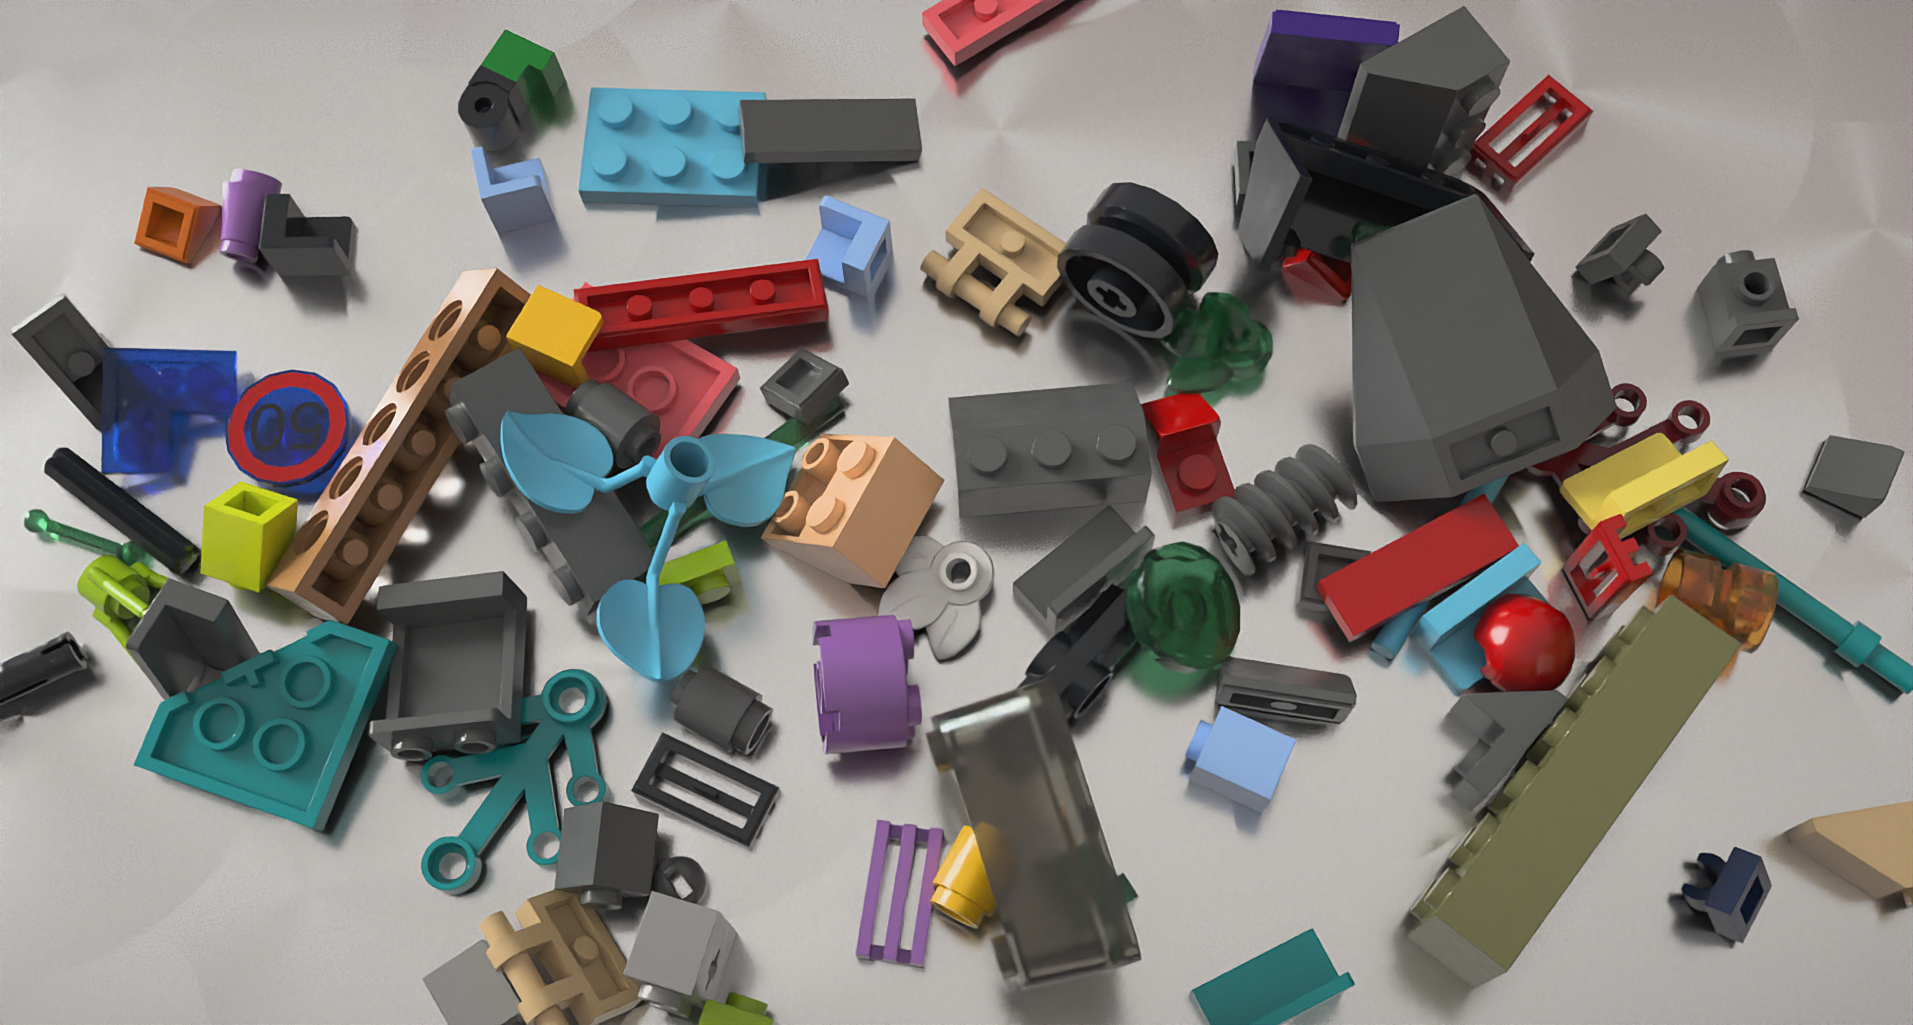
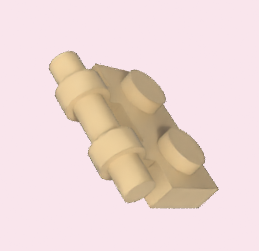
M981 188L945 230L946 242L959 251L949 261L932 250L924 258L920 270L937 281L936 288L950 298L959 296L980 311V319L990 326L997 328L1001 325L1018 337L1026 330L1032 317L1015 305L1016 301L1024 294L1040 306H1044L1063 283V279L1057 269L1058 254L1066 243L984 188ZM979 264L1002 279L994 291L971 276Z
M551 890L527 899L514 913L523 928L516 932L503 911L488 916L478 925L490 946L486 951V955L496 972L504 971L521 999L517 1009L527 1025H569L561 1011L567 1007L570 1008L579 1025H597L633 1009L642 1000L637 997L640 987L623 975L627 962L596 910L580 905L581 894ZM539 955L554 983L545 984L531 960V956Z

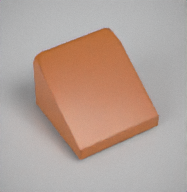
M147 187L134 244L183 263H191L216 222L222 205L173 187Z

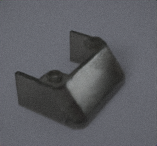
M1048 678L931 717L934 731L925 734L938 774L951 770L953 778L958 784L1000 917L999 923L1002 935L991 938L990 941L1003 981L1012 978L1021 990L1112 971L1141 961V952L1132 920L1061 701L1051 679Z

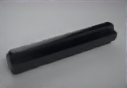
M68 447L56 449L52 457L45 460L43 470L46 475L174 574L186 572L190 565L198 559L199 549L197 546Z

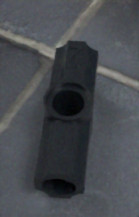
M1112 583L1067 633L1063 631L1058 632L1044 645L1025 672L1027 677L983 724V731L1003 753L1025 767L1050 742L1071 715L1075 718L1080 716L1094 702L1113 675L1111 672L1113 668L1153 625L1154 617L1147 611L1143 602L1126 588L1122 589Z

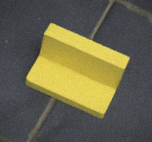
M1656 433L1565 479L1560 487V493L1591 530L1600 521L1622 514L1627 523L1625 529L1618 535L1622 539L1706 495L1729 459L1712 440L1682 455L1664 434Z

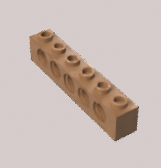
M498 268L463 271L266 581V587L317 618L333 620L348 625L461 442L451 428L445 414V410L450 408L448 400L451 384L513 351L506 335L530 298V293Z

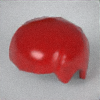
M1505 594L1488 605L1474 630V640L1481 645L1486 655V665L1481 667L1480 671L1501 692L1553 691L1560 687L1571 673L1576 650L1573 628L1564 613L1536 597L1528 594Z

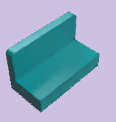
M1311 928L1192 989L1190 995L1206 1025H1283L1343 994L1353 987L1355 983L1349 972L1338 975L1314 929Z

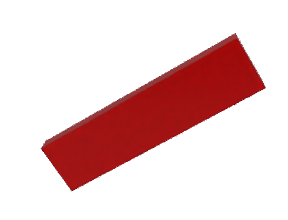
M818 259L573 289L575 301L600 312L604 320L601 329L587 352L828 321L829 307Z

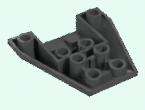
M1473 194L1351 244L1353 444L1373 499L1376 502L1447 498L1475 489L1578 448L1617 408L1599 349L1478 195Z

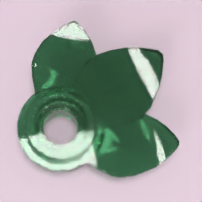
M1207 292L1201 300L1200 311L1187 309L1172 333L1162 338H1157L1172 353L1180 356L1166 381L1168 390L1178 393L1198 394L1213 392L1225 385L1231 377H1253L1265 369L1274 351L1270 330L1261 322L1250 319L1247 305L1241 299L1224 292ZM1241 343H1249L1248 345L1243 347H1235L1236 345Z

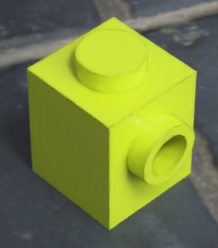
M240 481L204 505L200 574L225 581L235 589L252 590L258 593L266 587V581L296 535L298 499Z

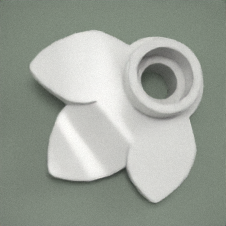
M914 536L894 571L899 577L888 586L882 595L878 616L894 614L897 620L910 619L913 630L926 627L934 654L937 659L945 660L963 650L974 639L980 629L981 609L979 601L989 593L995 577L994 564L989 554L972 542L957 541L944 546L929 536ZM959 562H968L971 568L969 578L963 583L955 584L951 578L953 567Z

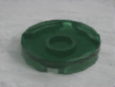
M1181 541L1150 550L1141 558L1145 559L1141 562L1138 569L1132 571L1127 583L1126 609L1135 637L1142 647L1150 646L1152 651L1160 657L1154 660L1167 670L1188 674L1219 665L1233 651L1240 633L1241 606L1234 582L1222 563L1201 546Z

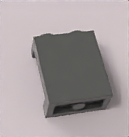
M504 571L379 586L377 611L393 624L392 641L397 643L398 646L390 663L386 719L371 721L369 723L368 736L388 750L392 757L405 761L426 760L432 756L434 751L452 749L467 754H485L494 751L498 744L520 742L527 615L526 594Z

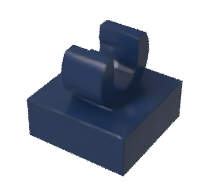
M1735 846L1727 862L1718 855L1700 853L1696 859L1700 870L1707 875L1716 877L1717 881L1712 887L1707 889H1700L1694 885L1684 883L1681 888L1684 898L1694 909L1708 912L1716 933L1743 944L1772 887L1762 857Z

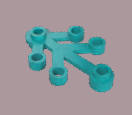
M581 669L563 670L546 682L540 695L522 698L521 726L540 723L526 743L496 749L490 753L473 754L455 759L446 755H438L432 757L424 764L420 775L421 783L427 791L440 799H449L456 796L466 784L501 777L458 837H441L432 842L425 850L421 861V870L425 880L432 887L445 894L453 895L469 890L477 882L482 868L479 855L524 793L526 795L531 834L526 844L528 856L541 868H557L559 849L553 857L541 858L538 854V847L541 841L547 837H557L559 842L561 839L549 758L564 737L573 775L566 787V795L570 803L575 807L609 801L610 789L607 782L598 773L591 728L604 714L606 694L603 686L594 675ZM578 693L585 696V703L579 711L575 713L564 711V702L570 695ZM443 767H452L453 778L451 782L444 787H435L433 784L435 773ZM589 781L598 783L599 792L595 799L590 802L578 801L577 793L582 784ZM455 857H464L466 868L463 874L456 879H447L445 875L447 863Z

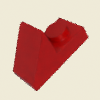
M1194 389L1141 404L1145 415L1148 446L1174 521L1212 511L1215 500L1220 497L1228 496L1233 498L1235 489L1217 442L1221 420L1200 393Z

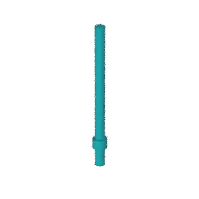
M1685 507L1672 512L1682 518L1686 524L1687 536L1685 540L1834 643L1836 646L1833 651L1855 667L1864 664L1905 694H1909L1913 690V666L1880 644L1882 636L1859 620L1854 624L1850 623Z

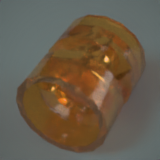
M1678 548L1673 553L1663 574L1655 609L1672 594L1740 642L1742 645L1739 647V651L1752 654L1759 648L1770 627L1776 607L1778 580L1773 572L1739 563H1733L1727 570H1723L1719 558Z

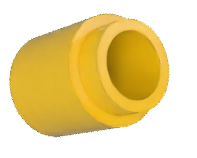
M981 821L977 829L963 826L932 882V885L937 889L930 903L951 918L978 929L984 916L992 917L1022 861L1021 855L1013 849L1017 841L1016 838L1002 828L987 821Z

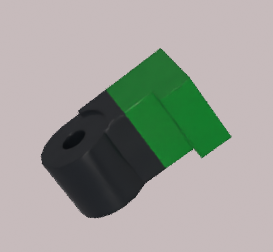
M506 29L503 31L468 82V86L458 101V114L474 144L478 147H483L487 151H501L511 146L517 140L520 133L519 121L540 91L554 98L566 81L555 53Z

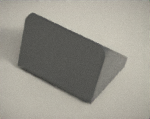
M1830 435L1824 443L1805 491L1866 518L1886 499L1905 451L1889 445Z

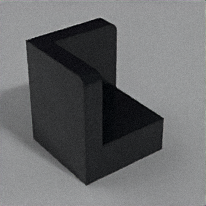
M265 194L259 249L279 276L351 275L356 226L348 216L305 217L290 194Z

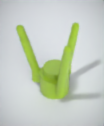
M107 554L98 557L83 570L78 580L77 589L83 598L95 606L93 617L110 630L131 656L126 649V643L132 633L121 621V618L129 619L138 616L142 619L149 608L147 603L150 591L147 587L152 586L161 590L168 577L154 572L142 562H136L132 566H128L115 555Z

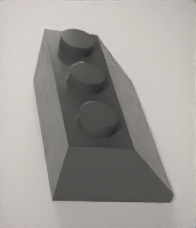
M1462 6L1360 64L1337 137L1428 169L1454 176L1472 158L1470 154L1476 138L1486 127L1484 120L1490 106L1501 93L1499 86L1510 60L1467 8Z
M1133 382L948 398L959 518L1147 501L1152 469L1145 415Z

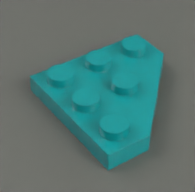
M328 620L306 631L307 636L276 651L269 649L221 672L222 677L192 692L182 691L160 702L133 765L297 824L323 831L398 644L383 637Z

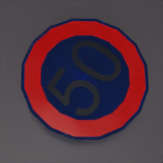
M291 369L268 374L247 387L231 407L225 426L227 451L238 469L261 485L289 488L310 483L331 470L345 452L352 430L350 407L336 385L315 372Z

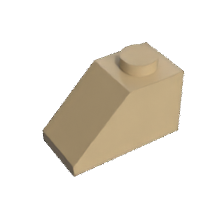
M1913 801L1814 817L1786 831L1792 846L1873 898L1881 899L1903 895L1906 906H1913Z

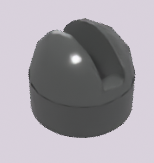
M675 856L663 861L656 869L652 879V889L654 892L697 905L704 901L709 887L704 869L694 859L686 856ZM673 868H677L693 890L683 899L677 893L673 883L666 877V874Z

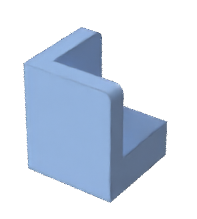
M483 147L471 149L480 198L498 234L556 220L545 169L540 158L493 169Z
M824 196L819 205L822 229L805 260L818 259L823 281L868 298L893 249L890 220L832 197Z

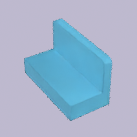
M1525 542L1424 614L1410 634L1452 686L1460 693L1467 691L1485 677L1481 673L1480 668L1486 665V655L1481 645L1474 640L1473 634L1488 605L1505 594H1528L1550 605L1529 580L1530 576L1542 562Z

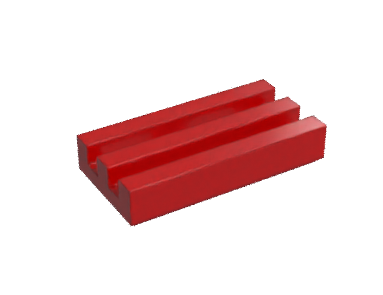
M1548 74L1475 141L1470 152L1472 155L1470 161L1474 164L1478 160L1482 161L1486 165L1484 172L1492 179L1496 175L1504 180L1502 187L1511 194L1589 121L1594 111ZM1549 95L1556 100L1554 104L1500 153H1497L1492 148ZM1566 110L1572 113L1566 121L1516 167L1510 163Z
M1622 514L1600 521L1563 564V569L1587 615L1593 621L1613 614L1653 574L1647 561L1634 566L1631 558L1640 550L1635 538L1633 537L1623 542L1618 535L1627 526ZM1606 551L1608 558L1590 572L1587 580L1583 570L1590 568L1600 555ZM1618 573V576L1596 597L1595 593L1601 591Z

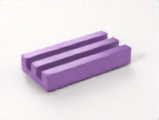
M877 820L856 948L857 958L924 967L933 905L930 903V900L936 891L932 882L939 871L944 829L930 827L929 830L917 828V825L904 823L901 826L891 824V821ZM889 841H901L885 946L873 945ZM916 843L928 846L912 950L900 949L899 944Z

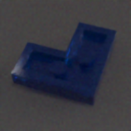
M103 347L101 473L104 475L171 476L172 414L232 415L237 405L238 397L237 351Z

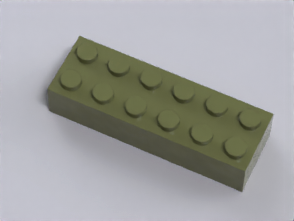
M1672 594L1653 611L1642 605L1625 626L1621 625L1598 655L1602 659L1589 675L1585 674L1567 696L1569 700L1563 706L1566 709L1552 725L1548 724L1532 743L1525 754L1530 760L1524 763L1515 776L1510 775L1490 800L1487 807L1496 813L1495 817L1488 813L1476 828L1472 827L1451 853L1448 859L1458 866L1456 870L1453 871L1451 868H1448L1437 881L1434 879L1414 903L1409 912L1419 920L1407 937L1474 989L1508 972L1742 644Z

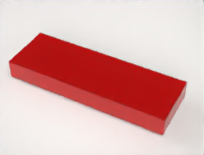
M1482 494L1319 580L1315 588L1345 636L1351 642L1488 569L1519 547V545L1486 495Z

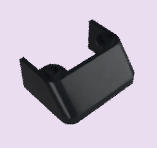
M1268 117L1256 143L1238 230L1245 248L1258 270L1269 273L1274 262H1279L1281 256L1294 257L1300 247L1351 264V244L1473 194L1480 197L1530 262L1535 254L1491 200L1482 191L1460 179L1282 118Z

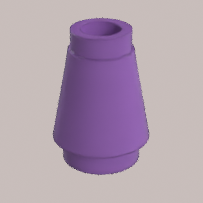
M236 169L233 171L231 181L224 182L221 227L222 244L219 252L221 255L244 263L257 262L258 254L261 252L259 243L265 194H280L282 183L279 180L260 172Z

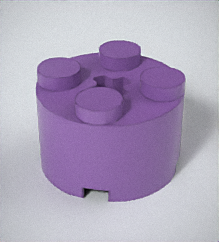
M893 614L814 621L812 641L813 646L819 645L821 661L813 664L820 736H825L823 744L824 754L906 747L907 739H915V725H921L922 722L921 697L918 684L907 685L906 682L908 660L914 659V635L911 620H897Z

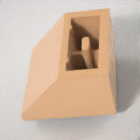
M820 434L819 438L805 451L801 460L802 467L789 490L784 494L779 508L771 517V521L761 539L769 545L847 583L886 588L940 490L944 479L895 437Z

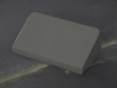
M1222 656L1219 662L1215 701H1218V704L1339 723L1346 720L1356 705V691L1351 678L1345 674Z

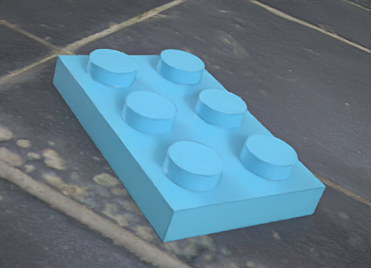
M591 87L578 188L582 202L759 208L763 163H743L738 107L740 100H767L765 92Z

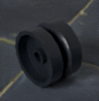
M1132 182L1113 183L1103 190L1087 213L1086 225H1083L1072 234L1058 254L1057 269L1072 293L1099 317L1130 333L1142 337L1162 338L1172 333L1188 309L1190 295L1199 291L1216 267L1219 253L1212 236L1200 221L1178 202L1152 188Z

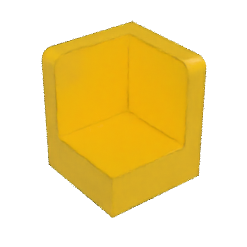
M537 285L507 333L506 338L513 351L518 348L522 350L533 369L577 389L589 380L581 360L601 329L604 320L600 312Z

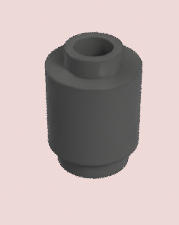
M588 380L574 391L566 404L564 415L588 422L605 436L612 450L613 463L619 468L625 469L634 464H639L644 456L652 457L659 447L661 441L659 417L612 383L606 382L601 384L597 380Z
M708 664L704 665L697 673L692 670L685 672L670 698V704L677 707L674 715L676 723L727 752L737 749L746 755L754 749L761 739L773 714V708L762 703V694Z

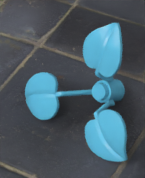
M507 411L501 422L502 455L511 478L528 499L547 510L557 513L576 514L587 508L592 500L594 489L601 493H610L642 476L647 477L646 484L650 498L658 507L668 510L669 515L647 572L646 584L637 580L627 579L612 585L599 602L596 621L600 636L609 650L633 670L652 682L667 683L678 678L688 669L697 656L705 632L704 612L695 593L687 586L681 584H664L659 586L660 573L680 519L697 497L704 495L705 504L710 513L725 523L741 527H753L763 524L773 516L783 500L788 473L795 456V447L766 438L739 434H712L699 439L680 436L667 443L657 460L646 455L638 465L612 478H605L613 465L612 450L605 436L588 422L563 414H521L513 411Z

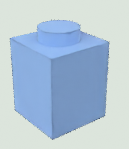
M1221 706L1213 725L1200 720L1187 749L1185 757L1196 761L1189 781L1262 814L1274 794L1296 739Z

